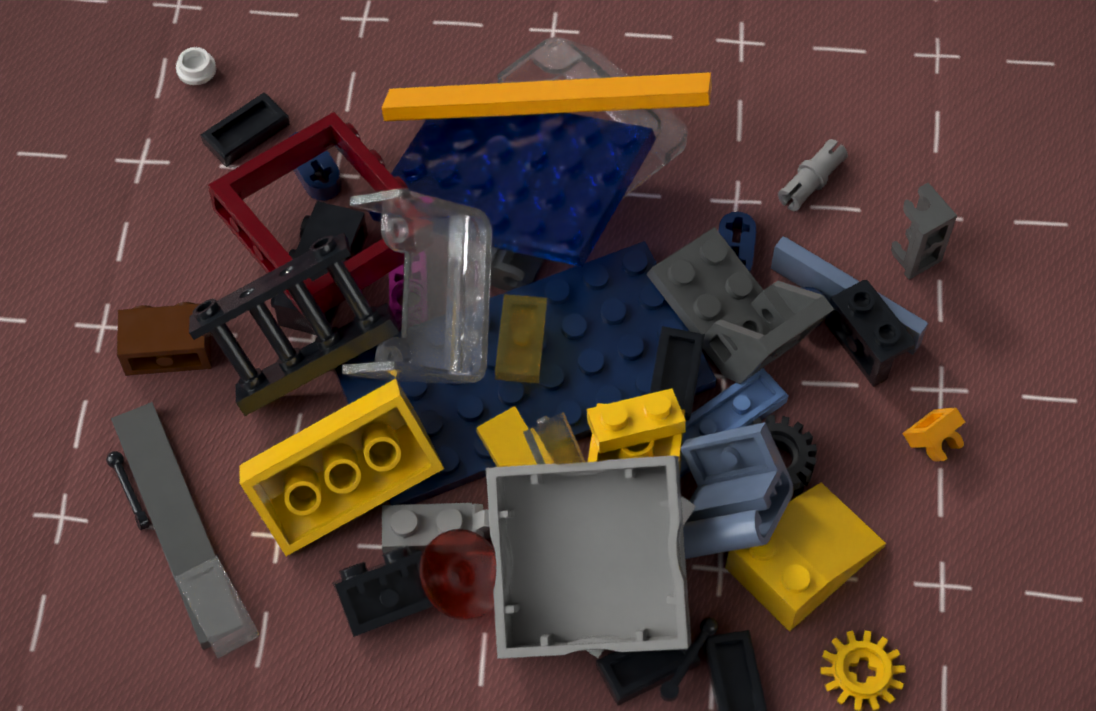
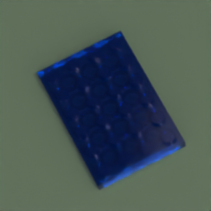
M571 113L427 119L391 172V175L393 177L399 176L407 185L411 197L419 205L424 204L429 208L435 219L433 226L434 234L583 267L654 145L656 137L653 128ZM377 194L367 209L371 218L378 222L404 226V222Z

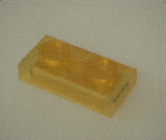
M504 294L495 380L539 384L547 298Z

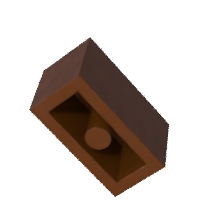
M181 302L175 306L162 307L139 305L132 309L118 310L117 356L125 376L211 369V333L208 332L195 340L189 334V316L192 315L193 310L199 304Z

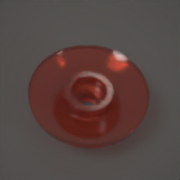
M453 529L436 536L427 545L420 562V578L424 592L430 602L440 612L457 620L477 619L486 615L494 608L493 590L496 580V555L494 547L484 537L470 530ZM451 571L459 576V585L453 580Z

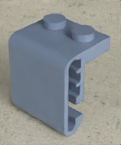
M766 422L686 439L680 450L698 487L689 500L696 507L683 526L685 559L768 544L793 495V483Z

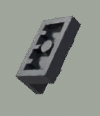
M862 280L831 297L830 304L834 310L826 317L825 324L871 385L875 387L888 379L894 359L913 349L915 340L870 282Z
M408 545L382 554L384 559L382 564L367 569L365 562H361L339 571L341 579L332 582L338 594L353 637L441 603L422 551L410 552Z

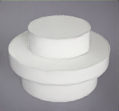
M192 47L180 54L176 64V71L179 79L184 83L201 85L211 80L215 75L216 64L214 58L206 50Z

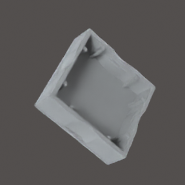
M678 456L486 468L490 536L496 555V580L493 593L497 659L566 655L580 650L607 649L618 652L689 648L691 645Z

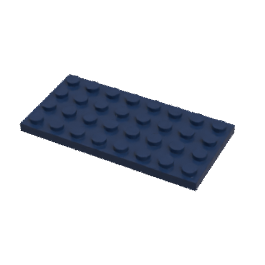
M645 241L399 331V334L333 369L348 405L396 378L416 411L444 466L443 470L389 499L390 505L416 504L486 477V468L497 466L475 431L476 427L514 406L545 454L592 436L587 421V409L596 407L597 403L609 404L649 394L662 326L685 331L689 330L646 275L657 263ZM703 353L701 355L695 395L715 388L717 381Z

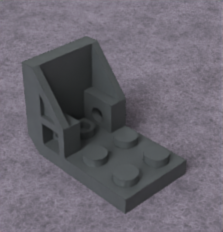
M715 227L652 267L646 274L688 330L705 334L703 349L723 376L739 384L803 341L834 310L824 295L781 281H776L763 290Z

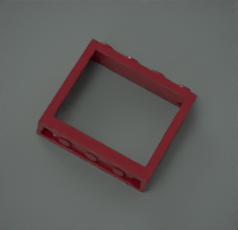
M335 112L330 113L208 184L213 210L266 273L288 263L293 258L246 205L243 199L333 146L341 152L405 224L344 262L360 290L434 245L433 224L435 219L429 208L424 204L419 205L411 197L405 182L399 176L393 177L385 168L384 161L379 153L374 149L369 150L361 142L355 127L349 122L345 124ZM329 272L313 282L310 278L303 281L323 313L346 300ZM284 291L283 293L303 315L289 291Z

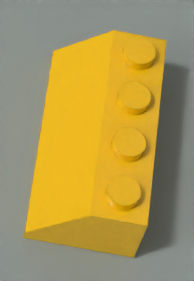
M395 378L240 465V485L285 556H288L444 469V466L416 411Z

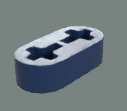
M328 150L293 170L306 192L316 200H330L337 196L341 190L340 171ZM319 171L323 178L329 180V182L323 184L320 180H316L315 173Z
M740 211L728 213L721 219L718 232L751 273L756 223L747 213ZM733 228L741 229L740 243L732 242Z

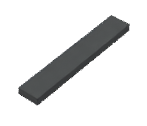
M153 402L111 418L202 649L204 650L246 632Z

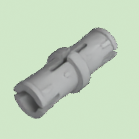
M830 139L811 160H804L798 168V174L778 192L780 202L785 206L792 198L793 202L788 206V209L797 211L801 204L815 190H821L827 184L828 176L848 157L847 150L842 144L833 152L832 149L837 145L838 141Z

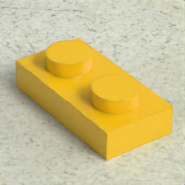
M672 388L587 409V421L600 454L686 433V420Z

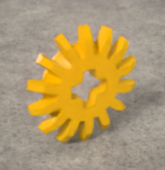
M853 630L846 632L848 644L843 645L835 637L831 642L837 650L836 655L824 650L822 655L824 659L833 665L832 667L820 668L821 675L835 678L834 681L825 685L826 690L831 691L841 688L843 692L837 699V702L841 705L850 695L855 697V711H861L863 699L868 700L873 711L879 710L880 707L876 698L878 696L891 704L895 698L887 689L902 690L904 683L893 679V675L905 673V665L893 666L891 662L901 655L898 649L886 653L883 648L888 639L882 636L877 645L871 643L872 631L867 630L864 631L863 641H856ZM859 660L868 661V669L875 671L876 676H868L865 683L858 682L857 675L854 672H849V666H857Z

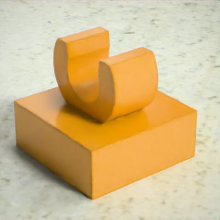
M957 408L934 409L902 434L911 448L926 447L927 455L931 460L945 461L947 456L942 450L943 440L947 441L951 449L962 448L964 446L963 438L955 430L966 422Z

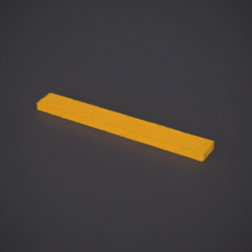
M711 72L395 88L389 89L381 109L384 121L700 107L710 105L712 78Z

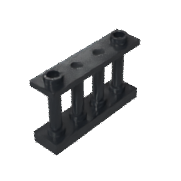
M344 232L335 237L328 235L320 238L311 245L310 251L218 301L209 299L202 302L193 310L192 315L189 316V334L193 340L210 332L240 376L239 383L235 384L236 404L244 416L399 334L395 315L389 305L385 303L378 308L370 306L342 261L351 255L349 241ZM324 269L328 270L355 314L352 322L339 329L330 325L303 282ZM286 290L289 291L317 336L315 342L302 349L293 348L265 304V301ZM247 311L250 312L279 357L276 363L263 370L260 368L255 369L226 325V322Z

